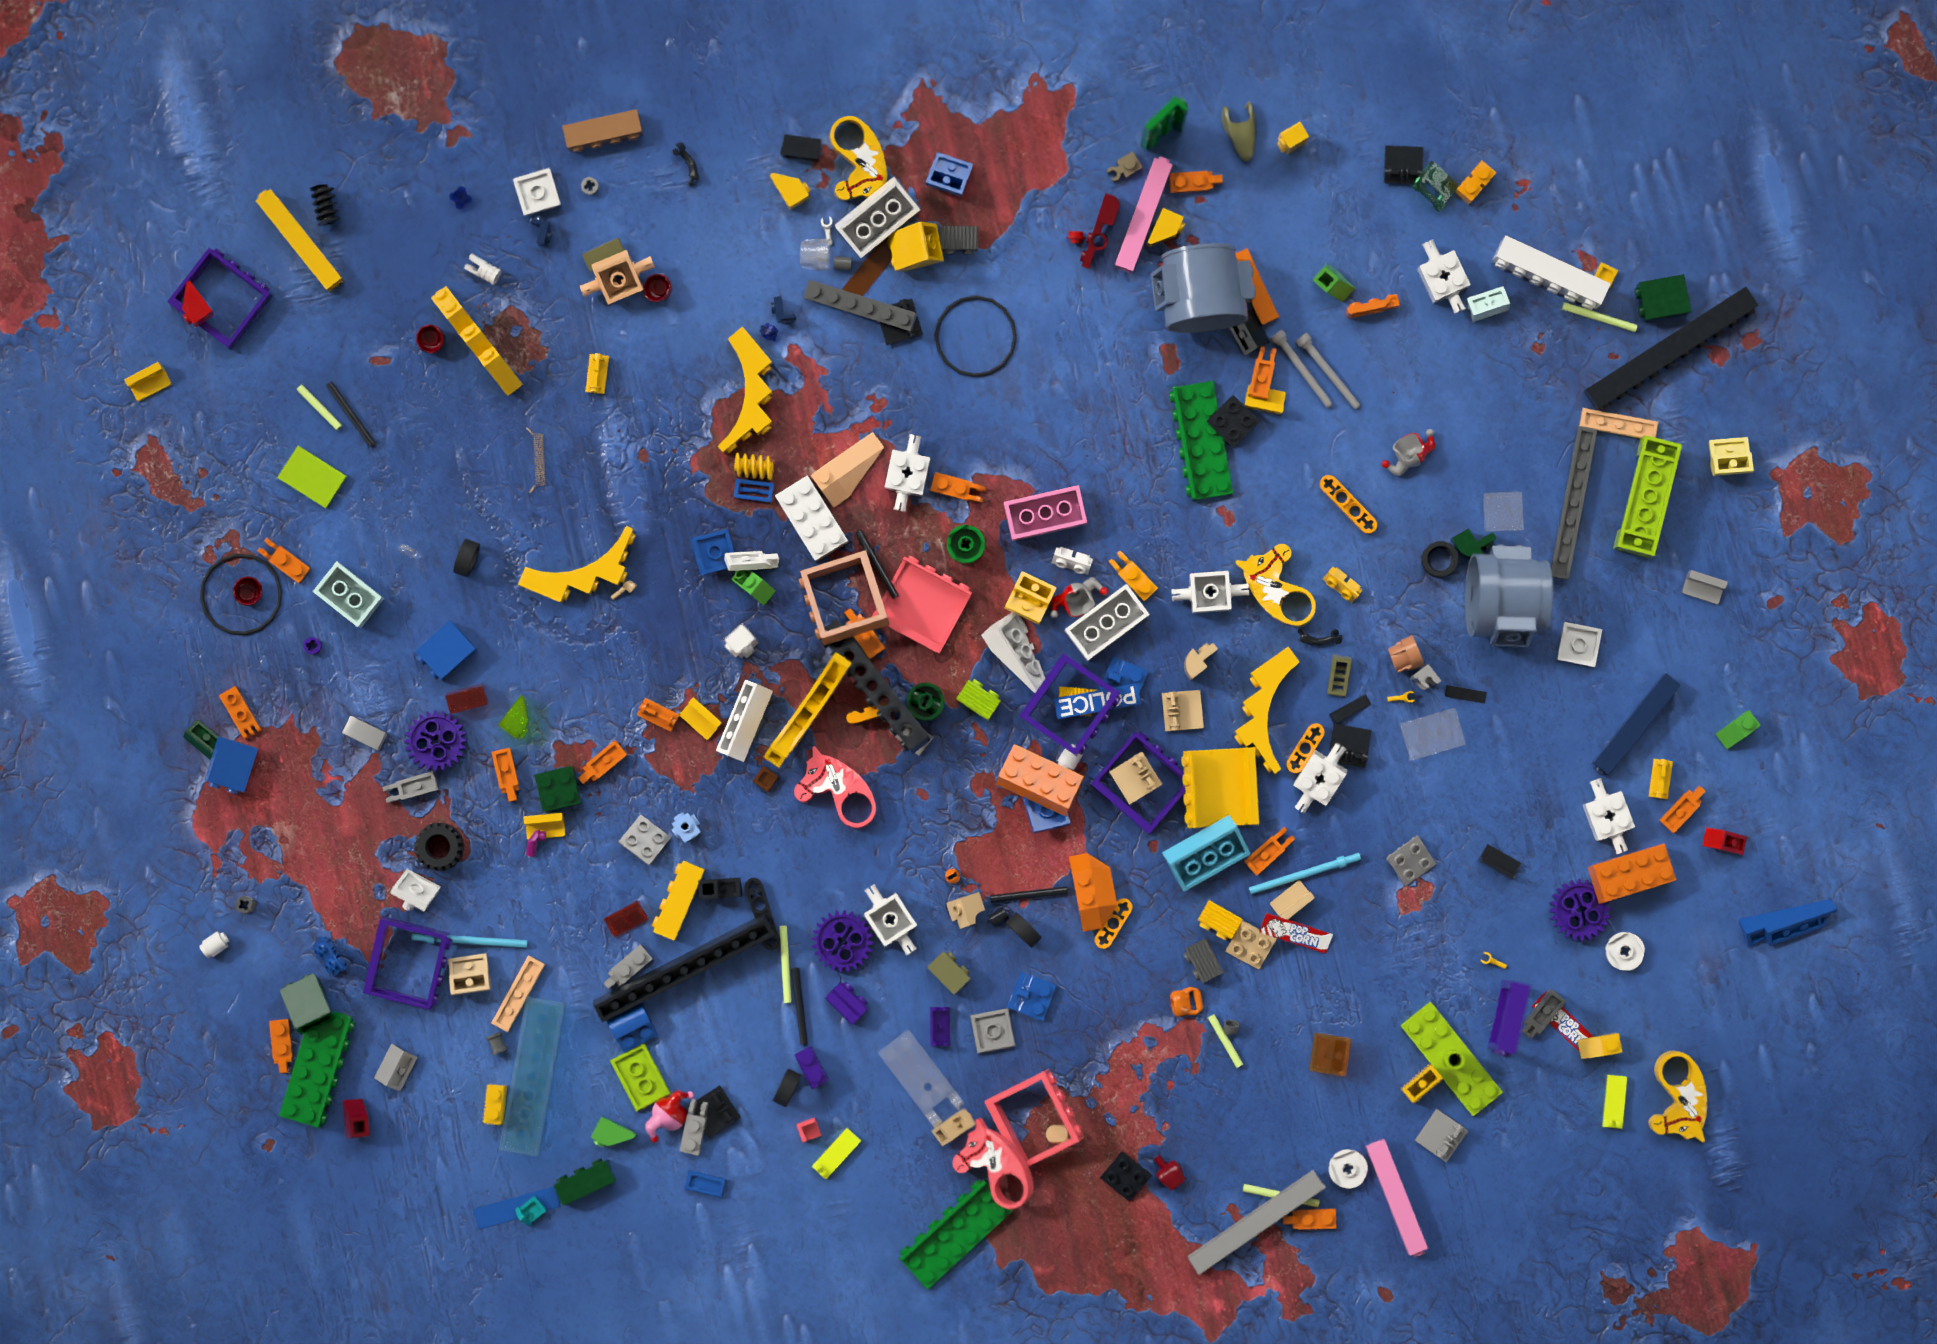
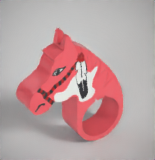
M813 746V757L806 762V775L794 789L796 799L801 803H807L815 794L820 795L831 792L839 818L846 826L853 829H861L868 826L875 818L876 804L866 782L853 769L835 758L822 755ZM853 793L865 796L872 805V812L869 818L861 823L849 822L842 814L844 801L848 798V795Z
M982 1118L977 1119L975 1130L968 1134L969 1138L966 1147L953 1158V1167L958 1173H964L973 1167L986 1166L988 1168L991 1193L996 1203L1008 1209L1017 1208L1026 1203L1033 1194L1034 1185L1029 1166L1020 1152L1006 1138L996 1131L989 1129ZM1010 1172L1017 1176L1024 1186V1194L1019 1202L1008 1200L1001 1191V1180L1005 1174H1010Z

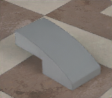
M350 716L342 732L378 751L387 736V733L353 716Z

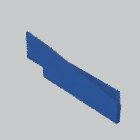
M1828 899L1739 919V924L1748 947L1765 939L1768 945L1771 946L1823 928L1827 924L1826 918L1830 914L1836 913L1837 908L1832 900Z

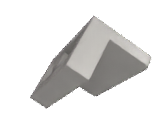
M1690 570L1687 573L1682 594L1713 604H1719L1722 592L1726 589L1728 582Z
M391 1044L374 1078L390 1088L401 1091L418 1057Z

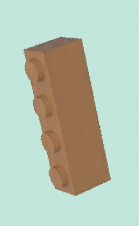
M637 109L562 126L567 149L573 153L581 152L584 150L583 148L590 146L592 149L602 147L603 143L617 144L621 142V139L635 140L640 138L639 135H643Z

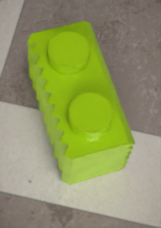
M975 679L972 682L968 680L956 700L986 720H989L1001 702L998 699L999 695L992 690H989V692L982 689L983 684Z

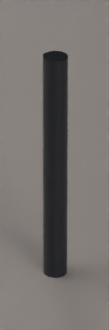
M332 381L326 385L368 446L370 448L373 447L376 442Z
M862 530L858 531L855 534L864 550H866L869 559L892 599L897 598L899 594Z
M1067 886L990 896L991 903L1063 895L1068 894Z
M798 967L792 968L800 1045L808 1044L800 970Z

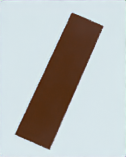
M889 236L874 248L841 290L860 296L867 292L891 262L892 252L888 246Z

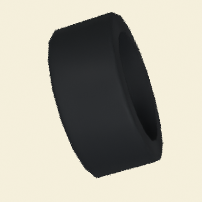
M469 539L464 540L455 560L454 573L466 578L469 577L478 557L479 543Z
M1445 541L1431 543L1421 556L1423 569L1435 578L1449 576L1456 570L1459 563L1456 549ZM1437 548L1447 550L1451 556L1450 566L1443 571L1433 569L1429 563L1430 553Z
M1017 912L1006 922L1031 948L1042 938Z
M787 1069L772 1101L787 1107L801 1074Z

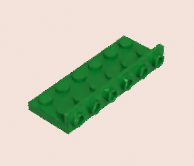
M1174 96L1144 125L1140 146L1145 151L1148 148L1153 149L1159 143L1160 136L1162 134L1166 136L1173 129V126L1179 132L1183 131L1189 111L1187 108L1188 104L1181 97L1178 99Z
M1208 381L1179 387L1173 386L1172 391L1169 392L1170 403H1174L1175 406L1172 415L1174 422L1178 423L1179 428L1175 429L1177 441L1181 440L1182 448H1179L1180 459H1184L1185 462L1182 472L1183 477L1188 479V485L1185 486L1187 497H1191V501L1233 494L1224 439L1206 422L1218 410L1214 382Z
M333 1011L335 1019L303 1034L280 1110V1117L311 1125L314 1128H321V1125H325L327 1119L325 1111L327 1106L330 1107L333 1100L331 1091L332 1088H336L339 1077H336L337 1071L342 1069L344 1063L342 1055L349 1047L350 1040H347L349 1032L352 1033L355 1027L354 1016Z
M978 1179L971 1186L972 1191L966 1195L964 1192L956 1200L958 1204L953 1208L949 1206L942 1213L944 1216L939 1221L935 1219L928 1225L929 1230L925 1234L921 1232L913 1239L915 1243L911 1247L907 1245L899 1252L901 1254L899 1260L906 1265L927 1290L1013 1211L996 1203L991 1193V1187L985 1179L983 1181Z

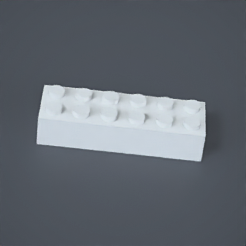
M1508 236L1503 238L1492 260L1495 263V267L1501 270L1513 271L1512 274L1519 278L1524 276L1530 279V283L1536 286L1543 285L1553 294L1561 293L1565 295L1564 298L1571 302L1576 300L1582 303V307L1588 310H1596L1602 304L1610 286V283Z

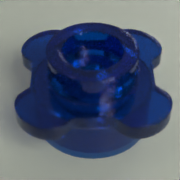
M460 186L458 190L449 195L450 200L454 201L457 209H462L463 205L472 201L471 195L466 193V189L463 186Z
M769 323L761 325L759 330L761 336L766 340L775 341L778 333L777 328Z

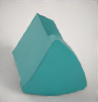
M534 1195L524 1205L515 1208L519 1220L531 1227L533 1225L532 1222L547 1211V1209Z

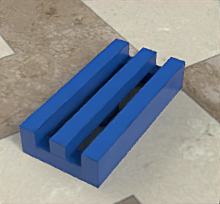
M736 478L734 498L772 503L774 483ZM739 483L769 487V491L739 487ZM738 491L766 494L768 498L738 494Z

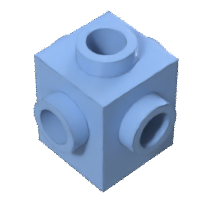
M682 812L673 818L675 822L672 823L674 828L671 830L677 839L681 837L684 843H687L701 833L697 826L700 823L694 814L690 816L689 813L684 815ZM684 823H688L689 825L687 830L683 829Z

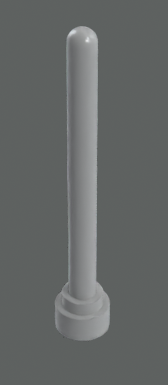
M1281 329L1270 339L1274 344L1282 347L1323 404L1330 408L1332 406L1331 400L1287 343L1286 334Z
M1306 332L1295 343L1309 352L1354 409H1358L1360 403L1311 344V337Z

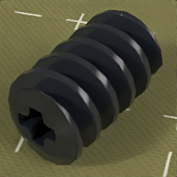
M320 184L310 188V191L314 192L311 195L312 199H316L313 201V206L317 207L314 212L319 214L316 216V220L320 222L317 226L334 224L341 219L334 216V214L339 212L338 209H333L338 203L331 201L336 195L330 194L334 187H328V184Z

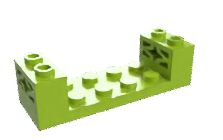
M1647 435L1640 438L1636 454L1638 462L1622 526L1617 531L1613 549L1646 558L1655 556L1682 444Z

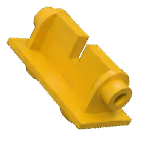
M598 353L590 354L585 392L605 394L609 356Z
M1333 566L1323 577V580L1329 587L1339 592L1345 600L1353 603L1363 591L1360 588L1361 586L1351 578L1346 583L1344 579L1347 575L1338 567L1335 568Z
M1653 759L1648 797L1668 799L1673 761Z

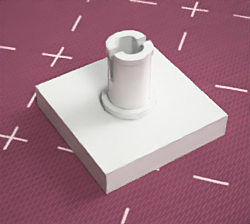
M406 869L392 888L391 894L404 900L403 908L405 910L412 911L414 907L425 911L439 892L441 886Z

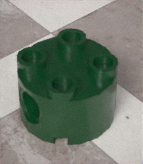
M928 682L919 683L912 687L906 700L908 710L913 717L920 721H933L939 717L945 705L944 695L940 688Z

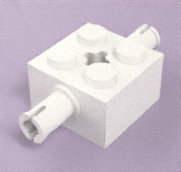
M1434 240L1422 244L1430 260L1419 266L1417 270L1433 304L1446 298L1449 300L1454 314L1463 311L1466 308L1458 293L1468 288L1470 283L1455 251L1440 255ZM1442 273L1448 276L1446 281L1444 278L1440 279Z
M911 434L909 435L907 451L892 450L885 483L886 490L896 491L897 493L894 510L899 511L900 503H902V512H906L909 495L923 497L930 464V457L918 454L922 437L916 435L915 443H913L915 436ZM907 469H910V472L913 473V475H909L908 478H905V474L902 472H905Z
M1229 571L1192 573L1189 575L1190 586L1188 588L1171 589L1172 595L1180 594L1172 596V601H1191L1192 613L1230 611L1232 609V596H1249V590H1241L1248 589V583L1231 585L1229 582ZM1208 587H1211V590L1215 591L1212 597H1209V594L1205 593V591L1208 590Z
M1335 743L1328 756L1321 754L1317 750L1313 752L1294 782V786L1304 793L1297 805H1295L1297 810L1304 804L1301 812L1306 813L1313 800H1317L1325 806L1328 804L1348 771L1337 763L1344 751H1346L1345 747L1342 746L1337 752L1340 744ZM1324 775V780H1317V776Z
M1601 778L1596 779V781L1593 780L1590 784L1596 798L1592 802L1583 804V808L1595 840L1599 841L1609 837L1612 839L1616 854L1625 852L1628 848L1622 834L1624 831L1635 826L1622 791L1609 795L1605 791ZM1607 811L1608 813H1612L1613 815L1611 817V821L1609 819H1605Z
M874 884L871 886L874 894H872L869 888L865 890L874 905L864 916L884 946L894 940L898 941L906 955L911 952L907 945L912 951L917 949L907 935L908 931L917 926L897 893L887 899L883 898ZM888 914L896 917L894 925L891 923L886 924L885 921Z

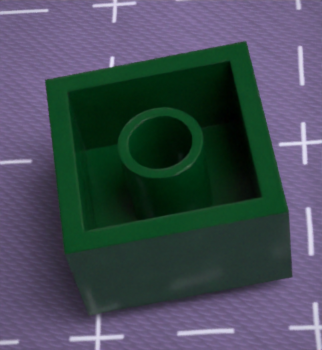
M574 766L534 774L543 812L582 804Z

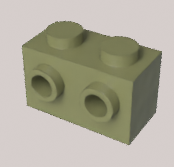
M943 951L927 968L954 995L970 980L968 976L970 972L963 965L959 967L955 963L957 959L950 952L945 953Z

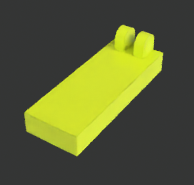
M1607 1075L1602 1127L1623 1128L1627 1077Z
M846 1128L812 1167L822 1177L827 1179L861 1140Z

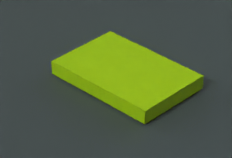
M297 446L277 478L327 509L347 476L300 446Z
M645 1043L610 1060L636 1112L671 1094Z

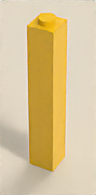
M271 189L262 191L256 200L258 205L328 292L332 291L344 281L276 194Z

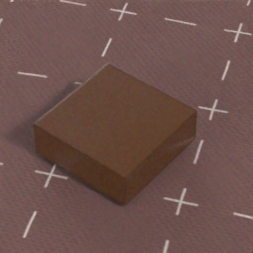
M763 766L752 782L769 792L779 776Z

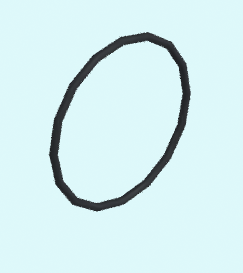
M978 295L960 298L947 306L939 317L935 330L937 351L945 364L959 374L972 377L990 375L1003 367L1013 354L1017 338L1014 321L1006 308L991 298ZM973 299L991 302L1003 310L1011 323L1013 334L1010 352L1003 362L990 371L980 373L961 371L949 363L940 349L938 338L941 321L949 309L962 301Z
M236 553L221 558L209 568L201 583L200 601L204 614L215 627L228 634L247 635L262 630L274 619L281 606L282 588L277 573L266 561L254 555ZM235 557L252 558L264 564L274 575L278 587L277 606L271 617L260 627L245 632L228 630L217 624L208 613L204 601L205 583L211 571L223 561Z

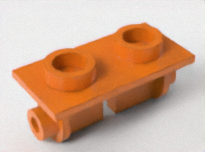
M646 698L641 703L637 713L638 716L670 732L679 717V714Z

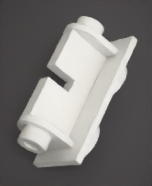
M1056 547L1052 564L1060 568L1074 570L1079 574L1088 575L1093 560L1089 558V555L1077 552L1074 558L1072 557L1073 550Z

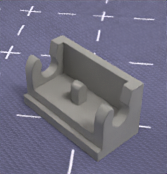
M1429 664L1410 677L1411 681L1414 680L1422 690L1429 688L1428 683L1434 686L1441 681Z

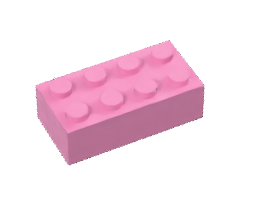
M1079 485L1004 502L1012 541L1087 525Z

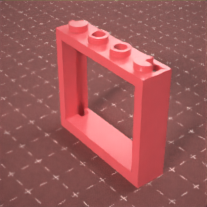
M1049 1069L984 1101L1001 1135L1020 1152L1028 1166L1084 1138L1081 1126L1073 1118L1075 1115L1072 1108L1068 1107L1065 1102L1064 1092L1061 1089L1059 1090L1056 1084V1076L1054 1077ZM1042 1080L1071 1138L1028 1159L999 1100Z

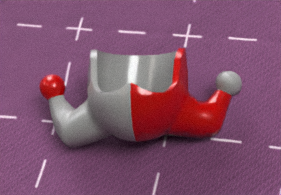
M1432 429L1426 431L1428 436L1426 443L1422 441L1417 433H1410L1400 438L1393 445V450L1398 458L1396 466L1390 465L1389 461L1384 460L1381 464L1382 467L1387 468L1396 476H1401L1409 467L1419 466L1425 460L1426 455L1436 447L1433 438L1434 431Z
M1093 577L1082 584L1072 583L1064 589L1063 593L1051 599L1052 611L1050 616L1051 618L1058 617L1057 609L1059 606H1064L1070 617L1085 615L1095 606L1091 593L1092 590L1097 589L1105 596L1108 594V589L1103 587Z

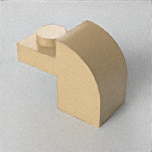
M964 1108L931 1131L940 1144L944 1146L974 1126L975 1122L971 1114Z

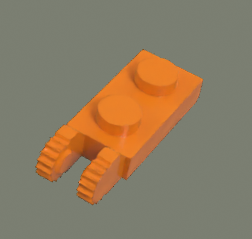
M1265 346L1260 347L1248 393L1249 397L1267 400L1277 349L1272 348L1270 360L1267 361L1262 360Z
M935 472L930 491L965 501L971 500L982 503L983 498L969 495L970 488L981 492L986 491V487L974 484L971 481Z
M266 538V544L276 550L271 556L260 547L257 551L269 559L270 563L300 584L311 568L283 547L276 545Z
M1285 827L1274 836H1271L1244 861L1256 876L1295 840L1291 836L1280 845L1277 839L1286 833L1287 829Z

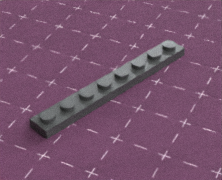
M1581 426L1577 428L1551 563V573L1554 578L1569 580L1596 441V429Z

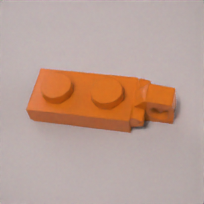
M1212 171L1169 173L1170 193L1209 191V189H1213V185L1223 184V176L1212 175Z
M1388 295L1384 300L1374 298L1364 304H1361V302L1352 303L1349 305L1350 307H1347L1346 315L1349 319L1397 308L1400 306L1398 295Z
M851 608L844 612L850 620L846 623L847 625L865 619L861 614L856 616ZM873 630L854 636L869 659L885 649Z
M614 740L586 763V766L583 767L585 772L578 779L582 784H585L590 779L593 781L599 779L625 758L627 753Z
M511 748L491 752L502 794L507 793L509 802L518 801L516 791L519 790V781Z
M1698 786L1693 792L1688 790L1659 821L1674 834L1698 809L1702 802L1699 798L1706 791L1701 786Z
M290 1020L269 1021L274 1064L279 1065L280 1073H288V1062H292L293 1057Z
M1297 1209V1211H1292V1215L1283 1216L1282 1224H1293V1229L1336 1228V1209Z

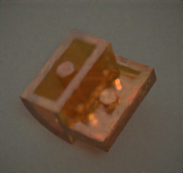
M1314 1033L1309 1071L1346 1077L1352 1038Z

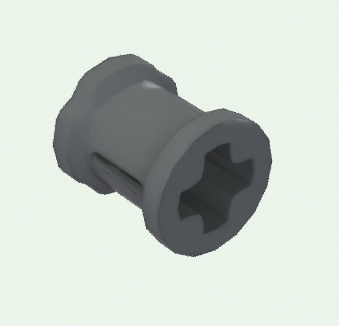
M242 896L237 899L235 907L238 912L251 913L255 909V901L249 896ZM243 900L245 902L249 901L248 909L242 908Z
M501 1031L485 1038L486 1041H489L492 1048V1056L508 1049V1046H505L501 1037Z

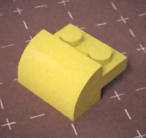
M1748 437L1709 440L1710 467L1713 476L1753 473L1754 468Z

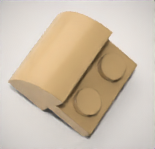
M1214 643L1203 645L1198 649L1199 654L1192 649L1186 656L1184 670L1190 681L1207 668L1203 661L1218 649Z
M486 953L448 959L452 996L491 990V976L489 974Z

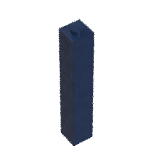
M1664 673L1591 763L1595 766L1593 769L1600 775H1609L1681 685Z

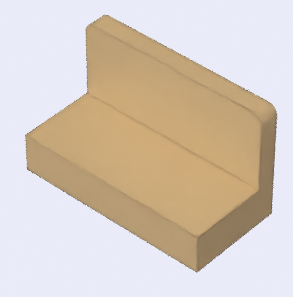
M1298 880L1270 902V905L1279 917L1289 919L1315 897Z

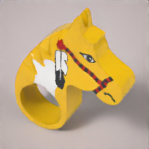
M845 116L838 119L831 128L830 143L838 154L855 167V170L849 175L847 181H841L836 185L834 190L835 196L841 201H848L857 197L868 198L887 183V169L882 148L873 131L859 118ZM846 122L858 125L864 135V145L854 150L842 149L837 145L834 138L836 128Z
M1278 544L1264 555H1251L1247 561H1235L1236 565L1244 571L1246 582L1257 602L1274 619L1293 627L1304 626L1313 619L1316 604L1312 594L1304 588L1279 580L1283 570L1282 565L1287 563L1292 556L1289 546ZM1302 593L1311 601V612L1304 620L1291 621L1283 615L1281 610L1282 599H1285L1289 594Z
M1667 1051L1657 1059L1654 1073L1656 1079L1672 1097L1674 1103L1666 1108L1663 1114L1652 1115L1648 1121L1649 1127L1652 1131L1661 1135L1679 1133L1685 1139L1696 1137L1699 1141L1705 1142L1702 1128L1706 1119L1707 1093L1703 1075L1690 1056L1680 1051ZM1674 1056L1683 1057L1688 1064L1687 1080H1684L1681 1085H1669L1662 1075L1663 1065L1669 1058Z

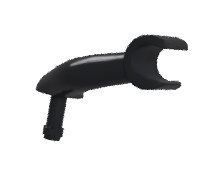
M678 142L675 146L679 150L675 148L672 150V153L676 156L681 155L686 161L689 168V177L691 178L688 186L691 187L694 180H699L697 166L693 158L685 151V144Z
M1302 629L1298 630V633L1301 635L1300 642L1309 645L1321 646L1331 642L1340 644L1343 641V637L1339 635L1337 629L1331 631V636L1323 638L1304 634Z

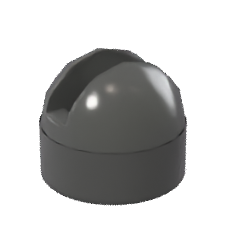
M1226 1020L1224 1022V1032L1229 1036L1230 1034L1236 1035L1239 1031V1022L1236 1020Z

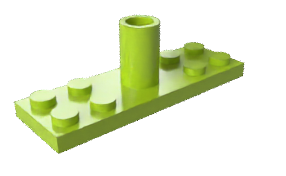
M1428 1002L1400 1025L1472 1116L1503 1093L1431 1002ZM1456 1054L1458 1057L1457 1063L1450 1065L1448 1061L1449 1056Z

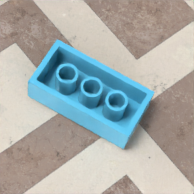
M1230 815L1162 852L1183 891L1190 889L1251 854Z

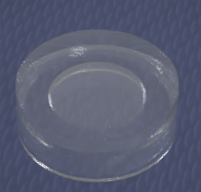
M400 544L397 550L400 554L415 559L417 550L404 544Z

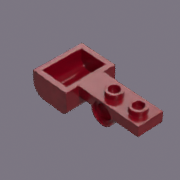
M1105 193L1093 233L1089 232L1086 243L1089 244L1087 251L1083 250L1080 261L1083 262L1082 267L1089 269L1095 250H1102L1108 244V238L1102 233V228L1104 224H1114L1120 208V200L1113 194ZM1096 236L1104 238L1105 243L1103 246L1098 247L1094 244Z

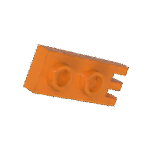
M237 686L219 695L245 740L248 739L245 731L248 730L251 736L255 735L252 729L253 726H255L258 732L262 731Z

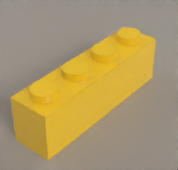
M683 861L682 864L678 863L674 872L677 874L675 881L671 880L667 891L670 893L667 899L663 898L659 907L662 912L653 921V932L676 941L698 889V880L702 879L705 869Z

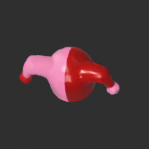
M677 1090L669 1097L661 1098L654 1104L652 1117L645 1125L646 1131L653 1143L659 1140V1137L655 1134L658 1128L662 1127L668 1131H675L684 1124L687 1111L680 1102L685 1098L693 1099V1092L689 1091L687 1093Z

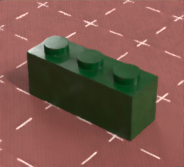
M600 1158L591 1162L592 1167L585 1169L583 1166L574 1170L575 1175L567 1177V1175L557 1178V1183L553 1186L562 1206L617 1181L608 1160L603 1161Z

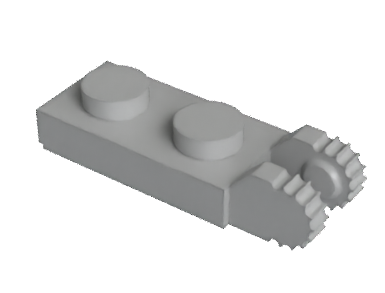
M434 771L396 781L394 784L382 787L383 791L386 792L398 788L400 794L386 798V803L400 799L405 800L439 790Z
M692 1099L686 1117L680 1151L698 1156L700 1155L707 1121L708 1103L703 1102L700 1115H696L697 1100Z

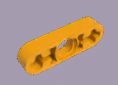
M1314 723L1307 728L1286 762L1289 772L1298 773L1304 768L1324 736L1322 725ZM1318 727V732L1321 734L1313 738V741H1316L1314 745L1310 740H1306L1305 737L1308 736L1310 738L1312 735L1311 728L1315 729ZM1302 743L1310 745L1311 750L1308 754H1303L1300 751ZM1297 752L1300 756L1306 757V759L1303 761L1301 758L1298 762L1300 768L1293 770L1290 761L1297 759L1298 756L1294 755Z
M1119 899L1114 909L1118 913L1120 910L1119 903H1128V911L1124 910L1121 914L1124 916L1123 920L1119 916L1113 915L1112 912L1103 926L1108 931L1114 932L1113 936L1108 935V944H1099L1100 940L1098 937H1103L1106 933L1102 931L1103 928L1099 929L1096 934L1095 944L1099 948L1105 949L1111 945L1132 911V904L1128 899ZM1116 918L1119 921V926L1116 929L1109 928V919Z

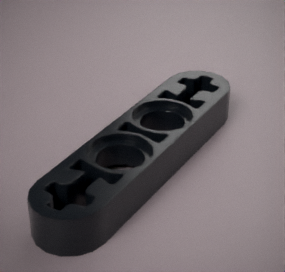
M750 878L745 884V889L754 918L765 913L774 929V936L772 938L777 939L774 947L766 944L769 938L762 941L766 949L774 950L780 945V937L761 880ZM751 881L759 883L757 892L758 894L762 892L763 896L751 898V895H755L754 890L749 889ZM758 899H762L765 902V908L762 910H757L754 906L755 901Z

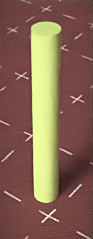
M303 385L297 388V391L336 430L341 428L342 424Z
M1215 1014L1208 1017L1236 1068L1243 1065Z

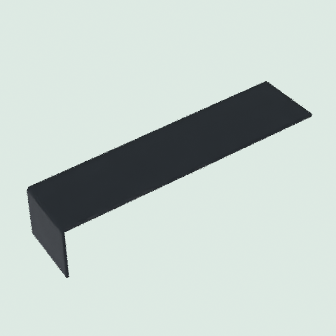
M1446 685L1445 696L1485 703L1487 692Z
M1364 694L1330 713L1329 716L1333 723L1336 724L1371 703L1367 695Z

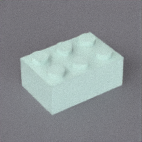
M337 561L313 590L316 595L360 629L384 600L381 595Z

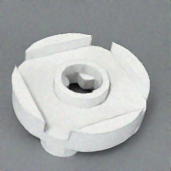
M1620 932L1613 935L1605 946L1608 962L1619 970H1632L1638 967L1645 953L1644 944L1641 939L1628 932ZM1622 946L1630 948L1627 957L1620 954Z
M1345 1149L1334 1154L1330 1159L1328 1170L1331 1179L1337 1185L1344 1188H1354L1364 1181L1368 1167L1366 1160L1361 1154L1354 1150ZM1347 1163L1349 1166H1353L1351 1174L1343 1172V1168H1345Z

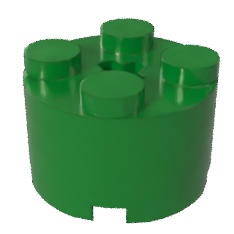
M960 525L950 532L947 538V551L955 562L963 565L972 564L978 561L984 553L985 539L978 528L971 525ZM963 540H965L966 542H971L969 544V549L961 547L963 545Z

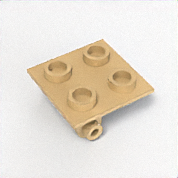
M1200 690L1162 693L1165 731L1204 728Z
M1143 752L1110 771L1129 805L1162 785Z
M1242 921L1225 952L1260 969L1277 938L1259 933L1260 929Z

